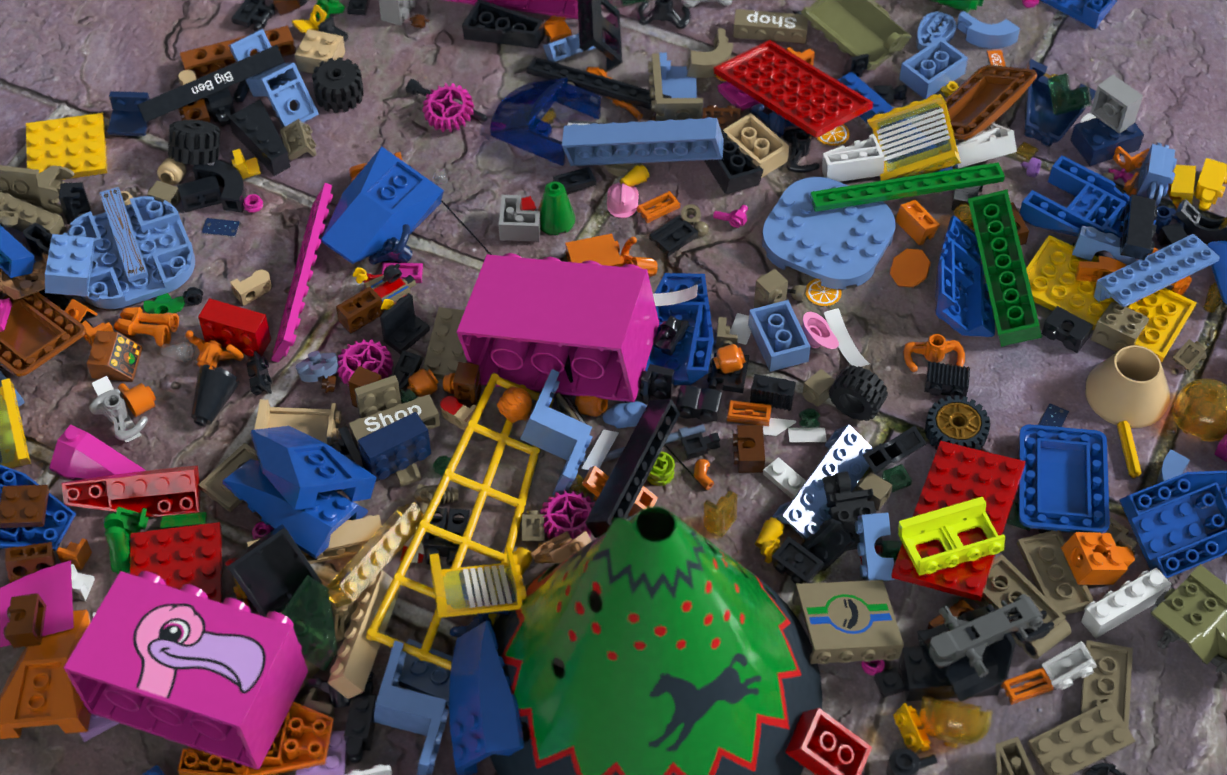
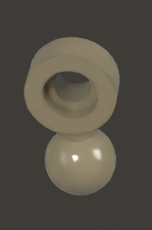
M693 204L684 206L681 210V219L683 221L686 220L691 226L693 225L698 231V237L707 235L709 227L707 223L700 221V209ZM689 215H694L693 218H688Z
M0 211L1 226L11 228L13 225L18 224L19 215L17 213Z

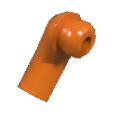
M699 459L694 466V478L706 490H709L714 485V482L706 475L707 467H710V463L706 459Z

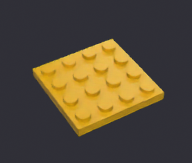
M103 113L26 123L27 169L39 170V173L51 166H61L74 172L75 175L72 178L107 174Z

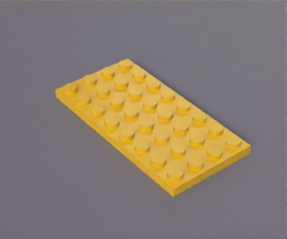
M1048 235L1026 268L1034 302L1052 311L1056 306H1059L1092 324V330H1094L1098 320L1110 303L1116 301L1112 297L1100 302L1094 298L1097 281H1079L1075 277L1079 261L1085 262L1089 260L1072 255L1074 246ZM1093 256L1090 262H1097L1098 257ZM1163 288L1140 299L1139 302L1126 306L1149 318L1148 324L1137 338L1135 345L1150 349L1163 362L1195 309L1197 302Z

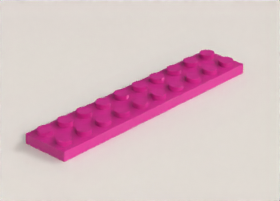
M324 183L310 210L271 361L279 362L283 356L286 357L290 346H293L296 340L294 330H297L301 319L298 318V315L302 313L305 305L302 299L306 297L309 286L306 284L310 281L313 270L310 269L311 266H314L317 255L314 253L320 246L321 239L318 238L324 231L325 224H323V220H326L329 209L326 207L330 204L333 194L330 193L332 185Z

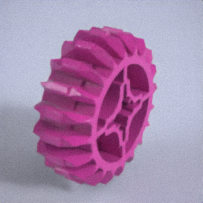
M446 83L442 88L438 85L436 91L431 89V94H426L427 100L423 101L425 120L428 121L431 127L434 126L436 131L441 128L443 133L446 129L452 133L453 128L459 131V126L465 127V121H470V116L473 115L474 104L471 95L460 85L456 87L454 83L450 87ZM454 99L461 101L463 104H458ZM434 111H438V113L442 114V117L436 115Z
M363 338L361 343L355 340L354 345L347 344V349H342L341 354L338 355L337 363L339 368L337 372L344 384H348V380L358 366L380 374L381 379L392 375L393 360L391 353L386 346H382L380 341L374 344L372 339L366 342Z
M564 490L562 495L556 492L555 498L549 496L548 502H544L542 505L543 509L540 511V514H544L542 516L544 517V534H547L550 540L568 531L571 539H574L584 531H587L589 537H591V531L585 521L595 502H591L590 496L584 498L583 492L576 495L574 490L571 494H567L566 490Z

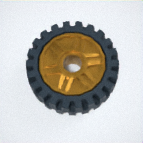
M954 395L953 400L951 396H947L945 401L943 398L939 399L938 403L935 402L932 405L926 418L925 433L927 440L930 439L932 446L936 445V450L940 441L980 450L985 445L990 430V418L987 416V411L982 410L983 406L981 404L975 406L976 401L971 399L968 402V397L965 396L960 400L959 395Z

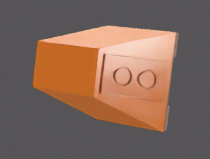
M88 610L73 611L74 628L42 636L40 645L26 646L0 695V739L20 738L22 728L47 725H59L65 734L88 732L91 713L88 712L64 669L90 624Z
M293 701L259 770L189 747L182 750L177 771L179 775H274L326 764L334 718Z

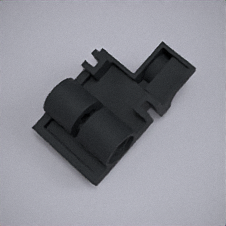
M847 471L823 477L822 480L828 502L827 507H831L828 513L831 519L840 521L856 541L846 551L857 549V544L860 543V536L855 530V521L858 520L857 516L876 514L874 501H869L874 495L873 490L851 492V480ZM882 537L876 540L874 546L883 544Z

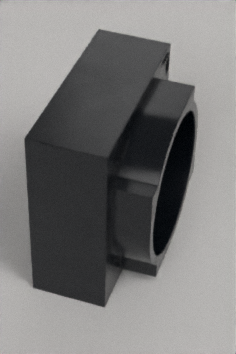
M283 524L225 562V565L255 609L263 617H266L267 613L271 611L282 612L323 584Z

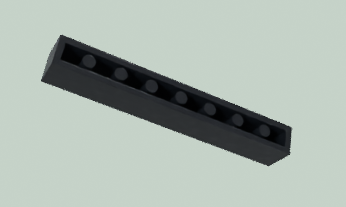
M671 398L650 400L585 521L595 538L606 533L615 519H626L680 415Z

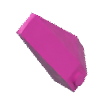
M71 424L57 440L49 467L51 471L73 480L75 478L89 479L146 471L93 435Z

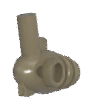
M418 484L417 490L413 495L415 500L420 502L415 516L416 520H422L438 485L427 486ZM447 487L441 499L442 504H445V499L447 503H449V500L451 503L458 501V488L451 487L449 491V487Z

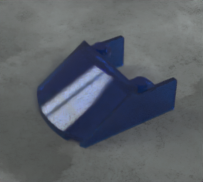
M568 78L525 84L508 94L496 108L490 125L491 136L563 166L565 164V152L562 142L550 137L552 126L541 119L554 102L599 119L601 117V97L569 84Z

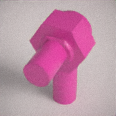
M741 205L738 210H733L731 213L715 211L713 217L729 221L731 226L739 228L744 226L747 221L746 212L748 207Z

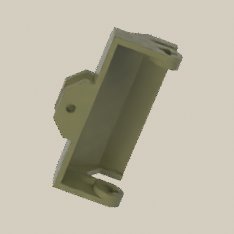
M817 0L811 7H804L801 11V14L812 22L811 26L823 31L825 38L831 42H836L842 52L849 53L852 57L868 53L867 70H875L896 51H901L912 37L890 18L888 12L874 0Z

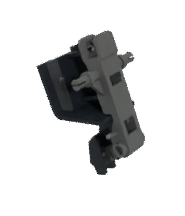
M1023 594L1009 605L1002 600L1001 604L1003 607L995 610L992 605H987L965 612L959 617L953 616L948 606H944V608L942 607L939 610V613L944 618L945 623L919 634L924 645L929 649V655L938 670L941 669L959 702L998 686L1008 679L1016 641L1011 634L1014 633L1019 642L1025 644L1042 639L1053 630L1054 623L1052 621L1043 623L1047 613L1045 610L1039 611L1031 597Z

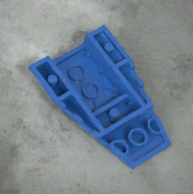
M953 215L950 218L938 261L935 313L939 319L945 321L962 336L993 337L995 336L994 314L988 296V287L985 282L976 234Z
M665 273L654 294L670 293L698 285L696 298L678 304L656 306L659 319L656 337L661 331L660 325L663 321H667L670 315L676 319L689 322L685 336L676 345L673 355L664 354L661 352V349L652 346L645 371H647L649 364L673 369L674 385H692L708 374L714 337L705 274Z
M253 459L248 460L222 482L240 501L244 500L252 512L256 511L267 526L271 525L275 529L283 524L299 549L313 558L318 557L329 547L331 534L347 520L361 519L368 513L366 508L335 490L318 492L315 505L312 508L294 510L263 474L259 461Z
M485 621L458 637L452 658L449 684V719L457 775H474L478 772L477 762L492 754L509 756L524 748L517 699L515 694H511L509 676L504 674L502 667L505 664L503 658L498 656L497 648L499 646L490 621Z

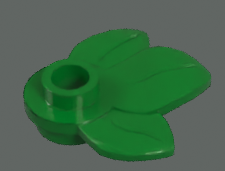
M166 293L158 296L155 301H144L143 307L147 314L178 313L183 309L185 300L183 296L172 299Z

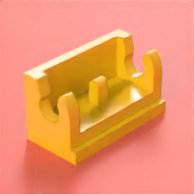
M1176 165L1173 170L1175 177L1171 186V196L1181 197L1182 199H1172V203L1179 205L1181 201L1187 199L1192 204L1196 166Z

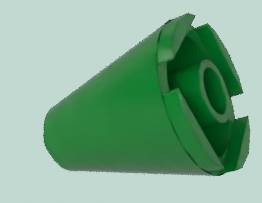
M559 182L548 183L544 189L538 209L540 211V230L549 235H559L560 232L564 231L567 233L575 224V214L563 184Z

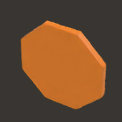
M907 248L894 257L890 275L898 286L914 288L927 278L931 261L923 250Z

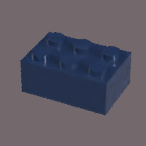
M1096 117L1075 124L1070 141L1087 164L1093 166L1113 159L1116 147L1118 146L1128 154L1138 151L1144 133L1136 123H1133L1119 134Z
M416 412L358 439L363 467L377 477L376 482L386 479L389 475L399 470H404L409 465L424 460L431 455L429 431Z

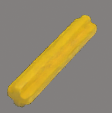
M1122 421L1117 424V429L1127 470L1131 478L1141 476L1142 472L1130 424L1127 421Z

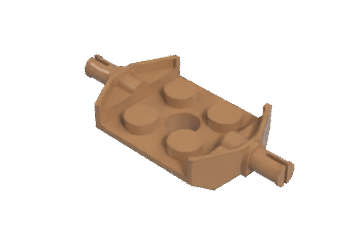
M41 254L42 260L35 262L32 274L10 278L1 270L0 292L6 293L12 299H20L44 290L48 255Z
M567 531L547 542L538 544L537 548L531 552L535 563H562L573 553L590 543L591 539L587 531H584L574 539H571Z

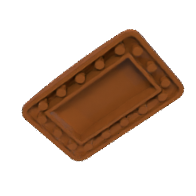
M986 65L979 68L945 99L955 139H971L987 130L1024 94L1037 78L1036 71L997 65ZM938 113V114H935V115L926 117V118L923 119V120H926V119H929V118L938 116V115H940L941 113ZM940 118V119L931 121V122H929V123H926V124L917 126L916 128H920V127H923V126H925V125H928V124H931V123H934V122H937V121H940V120H943V119ZM943 123V124H940V125H937V126H934V127H931V128H928V129H925V130H922V131H920V132H925V131H928V130H931V129H934V128L943 126L944 123ZM945 129L939 130V131H937V132H934V133H931V134H928V135H934V134H936V133L945 131Z
M39 292L20 299H12L6 295L2 299L10 298L12 307L5 329L0 332V365L17 377L25 376L82 338L86 333V329L83 324Z

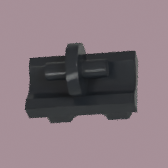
M670 315L668 320L663 321L660 325L661 331L655 338L653 347L661 349V352L664 354L673 355L676 345L685 336L689 322L676 319Z

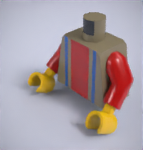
M357 267L353 273V277H357L356 282L358 284L364 282L365 289L371 287L381 297V309L384 311L390 309L400 298L410 293V288L416 285L411 275L389 283L382 280L383 274H368L360 267Z

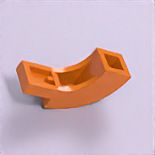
M1099 256L1097 262L1079 261L1075 277L1079 281H1097L1127 265L1113 258Z
M596 466L590 467L582 485L595 495L594 501H597L609 476ZM643 486L628 516H633L644 508L654 506L658 497Z

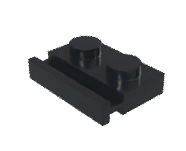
M678 215L651 233L649 240L654 241L659 249L667 256H670L698 237V231L686 220L683 221L681 216Z

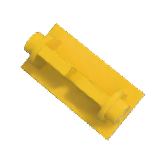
M904 703L893 714V717L907 749L915 753L919 749L922 752L929 750L931 742L925 730L917 729L922 726L917 710Z

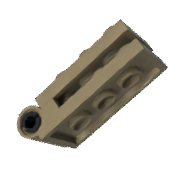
M1001 554L994 559L981 601H974L980 607L992 605L995 610L1003 607L1001 604L1002 600L1009 605L1020 595L1026 594L1027 597H1031L1039 611H1046L1047 616L1043 619V623L1052 621L1054 623L1053 630L1044 638L1025 644L1019 642L1014 633L1011 635L1031 658L1038 659L1071 634V627L1065 620L1066 617Z

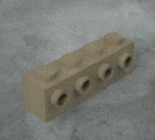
M0 192V211H12L19 215L18 224L13 225L11 228L23 232L31 224L37 223L42 225L47 233L63 235L66 232L63 219L59 214L48 212L40 206L36 207L25 200L11 196L9 193Z

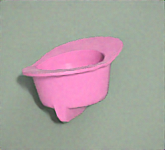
M620 183L613 184L607 193V209L610 214L617 218L632 216L637 211L638 189L635 186L629 187L624 183L622 185Z
M807 312L803 315V325L801 328L812 348L823 346L828 349H836L839 346L836 336L822 316L814 312Z

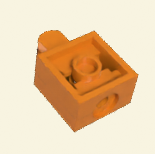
M1075 532L1061 547L1078 585H1114L1135 561L1132 550L1129 547H1117L1111 533Z

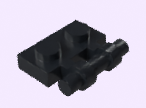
M245 0L232 16V23L249 28L251 24H255L253 27L254 31L264 29L268 19L274 16L276 7L274 3L266 6L265 0Z
M744 355L746 363H743L741 370L728 374L719 373L720 369L716 368L712 358L710 363L712 369L707 378L709 382L708 388L716 389L718 383H723L722 390L743 393L750 355Z

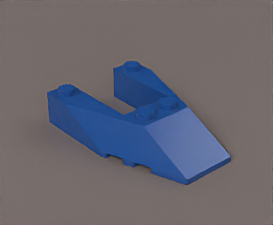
M1061 155L1051 168L1048 183L1075 196V199L1066 208L1032 190L1021 204L1019 213L1022 219L1033 226L1078 237L1082 226L1094 227L1100 232L1112 233L1120 238L1123 236V232H1119V227L1123 226V221H1119V215L1130 199V196L1120 192L1115 187L1116 184L1113 181Z

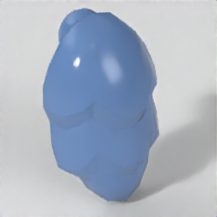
M639 401L615 404L604 412L603 421L609 425H614L616 428L637 426L647 405Z

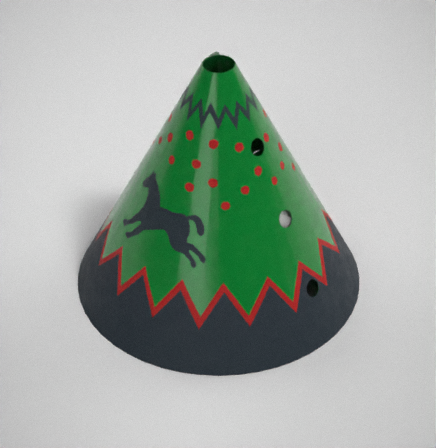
M651 506L644 508L627 520L624 518L615 519L606 533L573 553L544 578L541 579L549 569L525 586L526 599L522 600L521 608L512 610L509 616L501 614L493 625L496 641L499 646L497 653L498 656L503 658L505 665L502 668L505 676L510 678L511 686L509 688L511 694L516 696L520 721L526 722L531 732L530 740H523L524 748L509 756L498 754L489 756L498 775H801L805 768L786 754L785 751L802 713L816 708L822 710L821 676L818 663L810 664L809 659L813 648L806 632L789 606L771 587L663 507ZM737 565H738V566L741 568V570L745 573V575L747 576V578H746V577L744 576V574L740 571V569L737 567ZM592 590L596 591L602 600V609L598 613L592 610L589 603V596ZM515 597L512 599V603L516 602ZM556 657L562 660L565 667V677L563 679L558 678L553 671V661Z

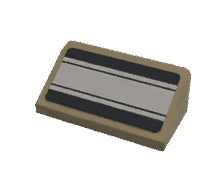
M557 393L556 407L558 410L569 417L587 424L572 401L563 394Z

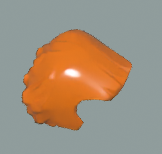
M510 387L500 397L497 407L500 413L511 423L519 420L527 421L531 415L532 398L525 389Z

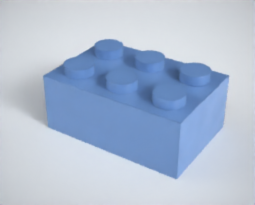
M940 38L902 63L899 80L921 97L927 99L929 96L940 91L941 87L946 86L948 82L955 81L965 74L968 57Z
M52 234L45 270V293L88 296L94 259V238Z
M789 300L749 310L748 326L770 372L809 362L811 346Z

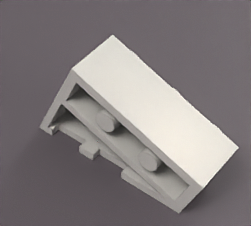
M869 135V139L861 142L856 140L853 145L846 148L843 145L823 153L822 173L824 178L841 182L880 176L884 171L885 157L875 135Z

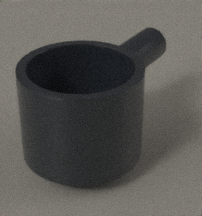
M900 748L893 751L890 755L886 774L918 775L919 769L936 764L937 758L932 754L919 759L914 751Z

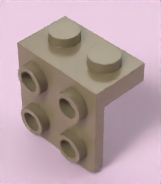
M1111 302L1098 320L1090 340L1118 352L1124 347L1135 345L1137 338L1148 324L1149 318L1140 312L1122 307L1116 302Z

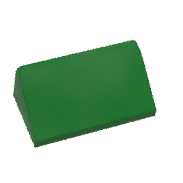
M207 512L162 516L160 530L207 524Z

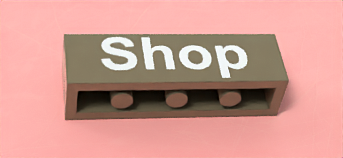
M736 9L733 38L806 44L808 19L803 14Z
M430 394L350 422V433L359 453L358 439L414 412L419 415L428 430L440 426L439 413Z

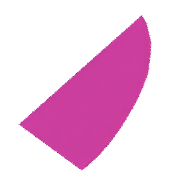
M71 561L42 569L0 588V648L11 645L4 636V627L7 626V622H10L7 616V608L10 607L11 597L39 594L46 604L42 636L74 628Z

